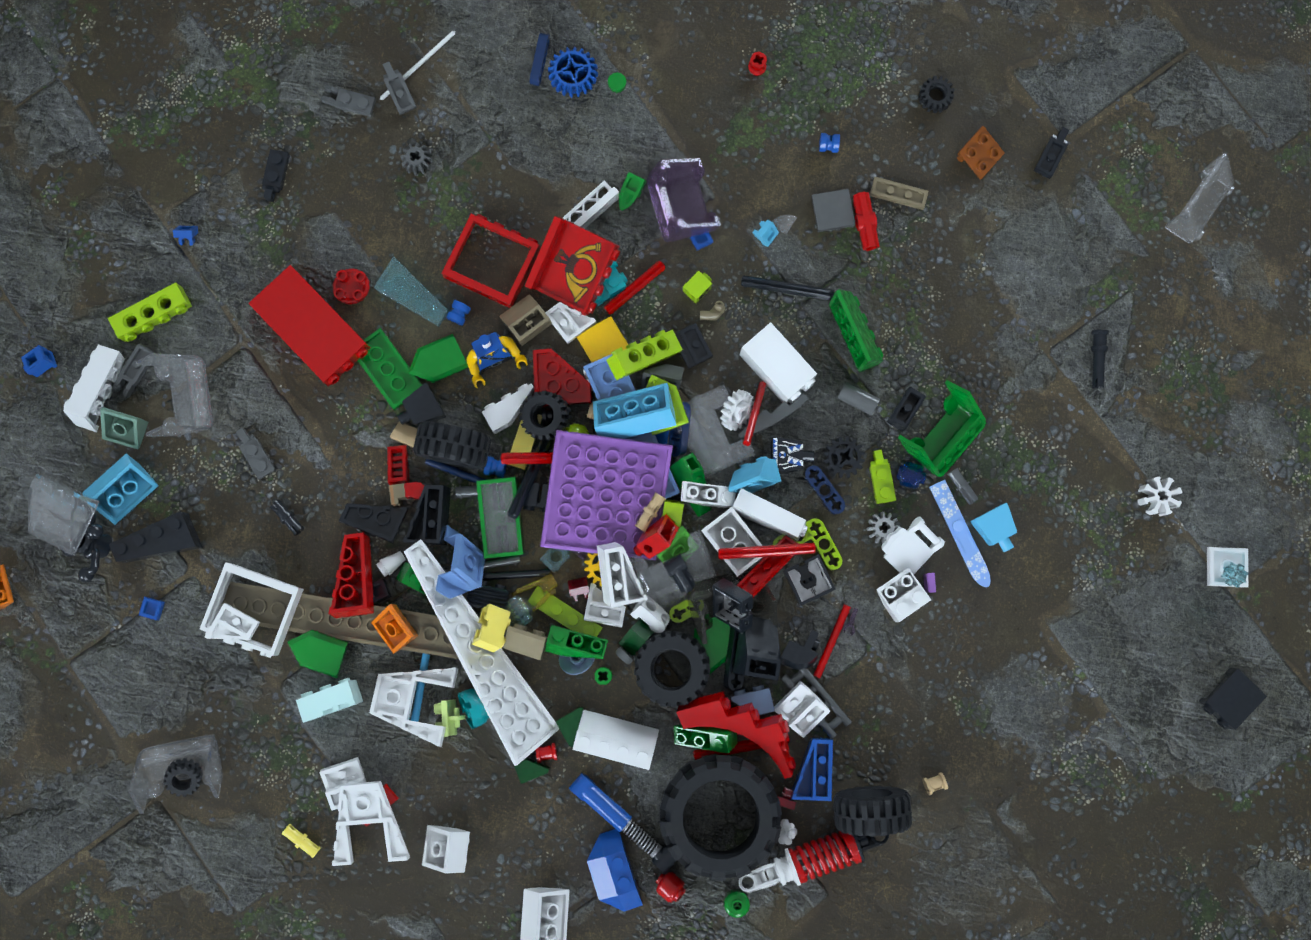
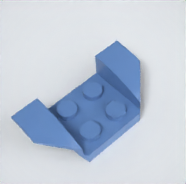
M446 525L444 540L454 546L451 571L438 575L436 591L451 599L482 586L485 559L484 553L459 532Z

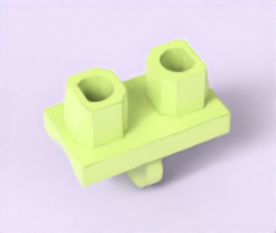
M456 699L443 700L441 703L434 704L435 715L442 714V722H436L435 725L446 727L444 737L457 735L460 720L466 719V715H460V708H456Z

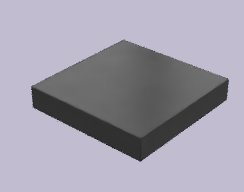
M849 189L811 195L818 232L855 226Z

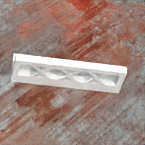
M604 180L563 218L569 219L571 222V217L574 214H582L574 224L586 229L619 199V191L615 187L611 188ZM605 187L608 192L602 198H598L599 191ZM587 202H596L590 209L585 211V204Z

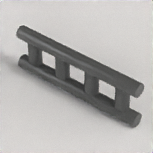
M808 669L799 670L791 678L787 674L781 677V680L790 690L798 681L805 677L812 685L809 689L814 693L817 692L824 700L823 703L836 714L837 717L830 723H827L824 718L818 723L830 739L837 735L834 729L839 724L843 723L846 727L851 724L852 721Z

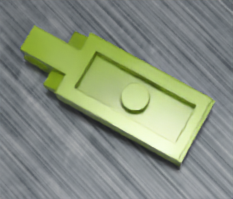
M876 450L872 452L874 461L870 462L869 467L876 504L896 501L890 464L888 459L883 458L882 450Z

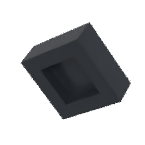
M382 578L372 583L374 605L392 597L385 579Z

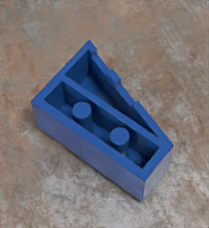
M810 738L792 788V800L832 801V739Z

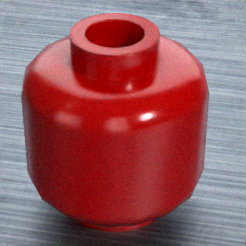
M669 872L666 875L662 873L656 880V884H658L656 892L669 903L673 901L678 902L686 891L684 888L685 882L673 872Z

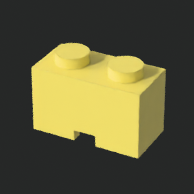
M492 604L482 608L478 622L482 625L480 630H476L472 645L491 652L502 648L506 641L504 637L505 631L511 622V619H509L511 612Z

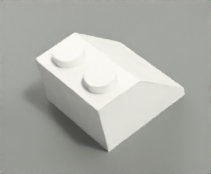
M427 825L422 866L443 873H464L467 863L470 832L458 828Z

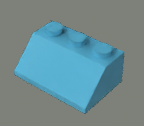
M126 453L83 491V495L87 504L116 525L155 490L158 484L138 462Z

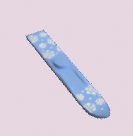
M943 480L930 486L933 497L970 574L979 585L989 587L991 580L988 568L946 481Z

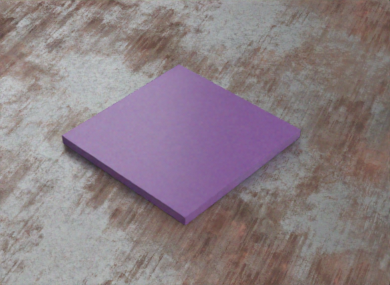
M556 430L540 547L598 554V545L616 542L624 547L627 556L630 558L656 560V555L649 559L644 554L642 556L635 554L633 548L644 532L636 527L635 524L644 512V507H647L655 492L665 498L673 446ZM664 502L657 512V517L653 518L648 527L662 517Z

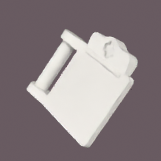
M921 517L915 518L908 530L898 527L894 532L888 534L886 541L881 546L882 550L886 553L884 558L899 573L909 568L915 574L934 552L944 546L945 541L941 537H937L924 524L925 521ZM920 530L932 542L930 547L914 532Z

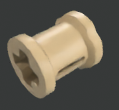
M942 772L929 779L923 778V784L928 795H932L933 792L940 789H948V784Z

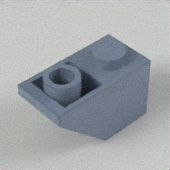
M764 685L752 687L753 691L745 692V689L734 691V695L730 696L731 701L739 706L752 703L754 709L758 710L759 715L775 711L770 689L768 687L764 688Z

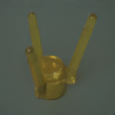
M549 573L535 582L516 589V591L512 592V596L540 585L542 591H548V593L533 607L532 611L535 612L551 595L556 593L554 588L558 587V584L552 574Z

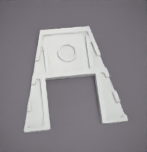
M458 668L378 674L369 713L436 746L442 747L446 727L410 721L409 717L417 682L455 688Z
M381 781L341 785L338 804L339 817L336 823L337 836L334 842L333 851H335L332 866L351 865L354 862L349 825L382 822L384 825L388 862L408 860L410 855Z

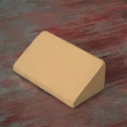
M399 421L390 438L413 448L417 429L407 424L402 425Z

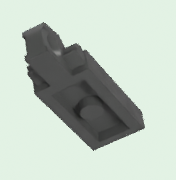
M390 62L382 64L387 73L383 75V80L399 114L402 115L416 109L415 102L401 72L398 69L393 70Z
M243 428L236 431L241 440L238 442L239 448L258 480L276 471L275 466L258 438L254 434L249 436L246 429Z

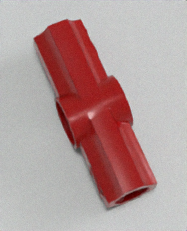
M859 192L853 195L856 213L855 225L860 233L863 251H871L879 248L876 230L877 217L872 210L869 192Z

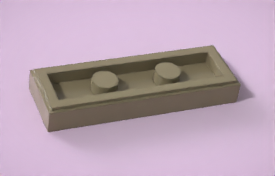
M874 177L869 195L924 210L929 191Z

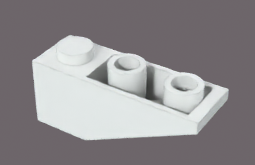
M526 383L520 386L514 394L508 393L501 397L500 402L496 404L493 402L484 407L485 410L482 411V414L494 434L513 424L520 413V408L525 406L522 404L523 401H528L527 397L534 392L532 383L529 385Z
M682 481L681 501L709 507L731 508L734 505L736 493L729 492V487Z

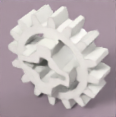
M740 389L737 392L734 391L732 397L728 396V401L724 402V409L721 410L723 413L720 417L723 420L721 424L731 431H737L738 428L741 429L742 424L747 423L746 419L750 418L751 406L754 403L752 401L753 396L749 392Z

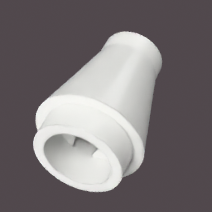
M399 551L380 559V562L376 565L383 576L386 577L387 575L390 576L406 561V558Z

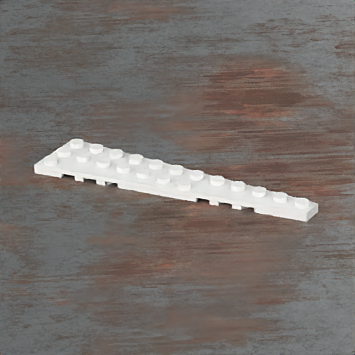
M419 540L406 549L404 553L514 766H516L555 734L559 727L502 648L491 652L472 645L477 629L480 630L482 625L478 623L479 617L462 594L449 599L436 591L438 575L446 572L424 542Z

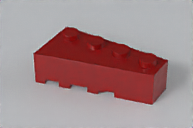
M363 532L344 535L339 559L341 561L339 570L336 573L337 580L335 589H333V600L328 614L334 618L374 613L370 538Z

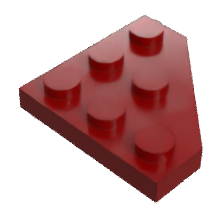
M533 350L534 392L547 391L562 396L563 400L568 402V405L592 403V386L589 381L554 350Z

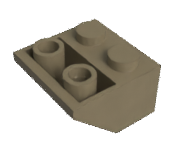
M530 294L499 316L521 346L552 325L550 318Z
M514 623V626H508L503 649L542 660L548 637H545V632L536 629L530 632L527 631L526 626Z

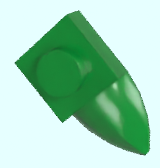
M628 172L619 194V207L621 211L627 209L635 202L636 198L640 196L647 180Z

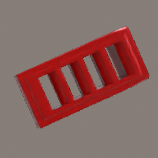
M407 445L387 447L389 485L409 483ZM402 453V456H393V454ZM395 461H402V463L393 464ZM394 469H402V471L394 472Z

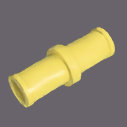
M291 824L282 832V835L296 844L295 847L297 849L301 848L311 858L321 849L320 846H317L307 838V834L304 833L303 835Z

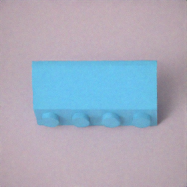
M668 383L593 402L594 429L597 435L624 439L676 426L675 411Z

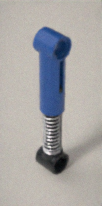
M581 773L571 784L569 789L578 798L585 801L618 832H626V835H629L628 838L634 839V842H637L636 845L639 844V847L642 846V849H645L644 852L647 851L656 867L665 874L676 861L666 845H659V843H656V840L653 841V838L648 836V833L645 834V831L640 829V826L637 827V824L632 822V816L597 787L584 773Z

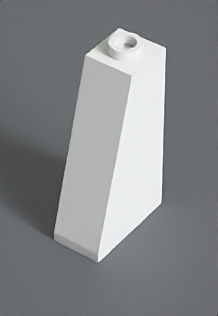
M742 488L740 489L733 505L734 510L739 516L787 535L797 541L800 536H805L808 529L805 526V519Z

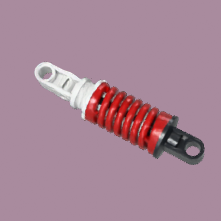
M838 831V834L832 833L831 837L825 835L824 839L818 838L817 842L811 840L810 845L803 843L802 848L797 845L795 851L786 848L784 857L780 859L777 857L773 858V863L758 867L751 871L752 873L739 878L740 889L745 893H752L774 886L779 882L784 886L790 881H794L797 886H800L808 881V875L810 879L814 880L816 878L815 872L818 877L823 876L822 870H824L825 874H830L829 867H831L833 872H836L837 864L840 869H844L843 862L848 867L852 865L851 861H854L856 864L864 863L863 852L883 846L887 842L889 835L885 836L883 841H877L874 836L849 835L848 833ZM747 877L754 881L753 886L749 889L744 888L742 885V881Z

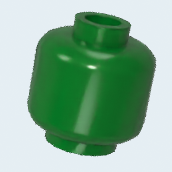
M732 889L724 897V908L731 917L740 918L749 911L750 901L745 892L740 889Z

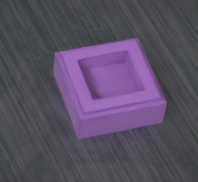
M935 573L924 574L925 592H936Z

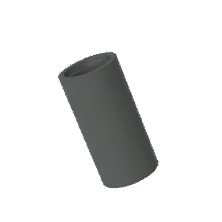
M845 382L837 397L869 415L873 414L880 401V398L848 382Z

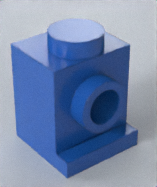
M40 345L21 357L24 371L35 377L40 376L51 367H57L53 353Z

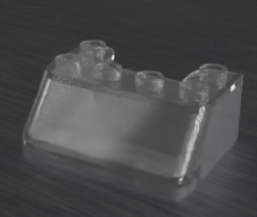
M725 385L698 395L687 402L691 410L687 450L689 454L694 453L704 470L705 478H710L755 457L751 444L746 446L743 444V440L731 445L729 444L715 410L723 407L724 402H728L729 394ZM679 426V427H678V430H679V432H680V434H681L682 428H681V426Z

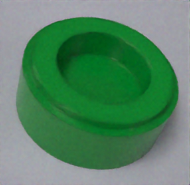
M618 72L611 74L608 78L609 89L615 93L622 92L626 88L625 76Z

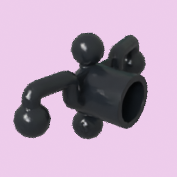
M78 499L71 504V510L75 514H83L86 511L88 519L82 523L81 530L75 534L73 542H66L62 546V552L67 557H72L79 552L83 553L86 559H91V567L81 568L78 572L79 580L90 582L99 569L100 558L106 557L111 551L109 544L112 543V537L104 533L102 526L94 524L96 521L94 508L87 504L85 499Z

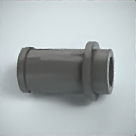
M459 485V487L455 488L456 498H460V500L470 497L478 498L477 485Z

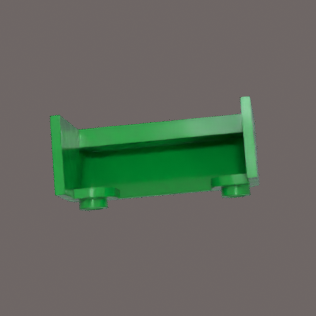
M946 380L945 384L951 394L944 400L946 414L925 439L915 437L908 440L902 435L898 437L906 451L938 477L943 476L951 468L986 424V419L971 393Z

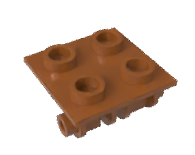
M982 126L958 152L957 159L960 162L965 161L981 180L1005 152L986 128Z

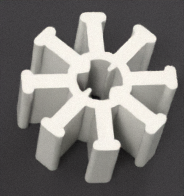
M1159 476L1147 480L1149 484L1140 486L1138 492L1147 494L1148 498L1144 497L1137 501L1140 506L1148 504V502L1151 503L1149 509L1145 511L1147 514L1160 513L1159 516L1172 513L1170 509L1180 507L1182 502L1171 498V495L1181 494V488L1168 490L1171 483L1174 482L1172 478L1162 479L1160 482L1161 477Z

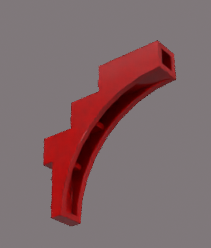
M723 691L697 698L684 706L680 705L676 713L683 729L716 727L743 735L755 742L770 755L785 779L793 776L796 763L794 758L790 757L788 752L789 746L786 741L789 726L787 721L783 720L781 714L760 719L757 709H754L752 703L731 708L730 700L728 697H725Z

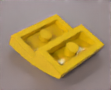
M608 317L577 336L591 362L611 355V352L621 347L625 350L628 345L612 317Z

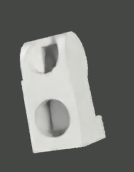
M646 595L648 600L638 602L630 615L635 619L640 617L649 625L653 632L662 633L670 621V616L660 605Z

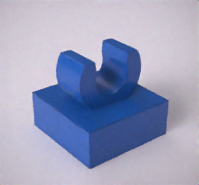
M178 226L173 230L174 238H179V245L185 244L184 238L189 240L190 246L195 244L194 236L198 234V226Z

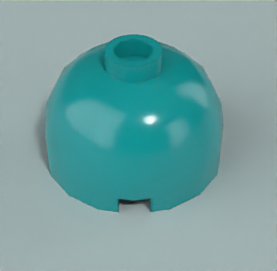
M470 688L458 693L459 704L462 712H465L467 716L466 721L469 726L474 729L486 723L489 716L475 689Z

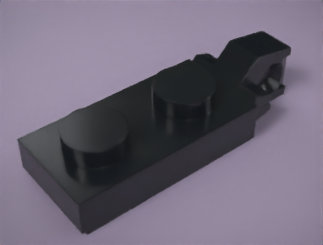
M1062 127L1057 136L1054 134L1051 136L1033 170L1034 172L1051 179L1068 146V141L1065 140L1069 132L1068 129Z
M270 149L262 182V189L265 190L263 198L266 201L274 202L276 192L280 193V190L283 189L290 158L288 152Z

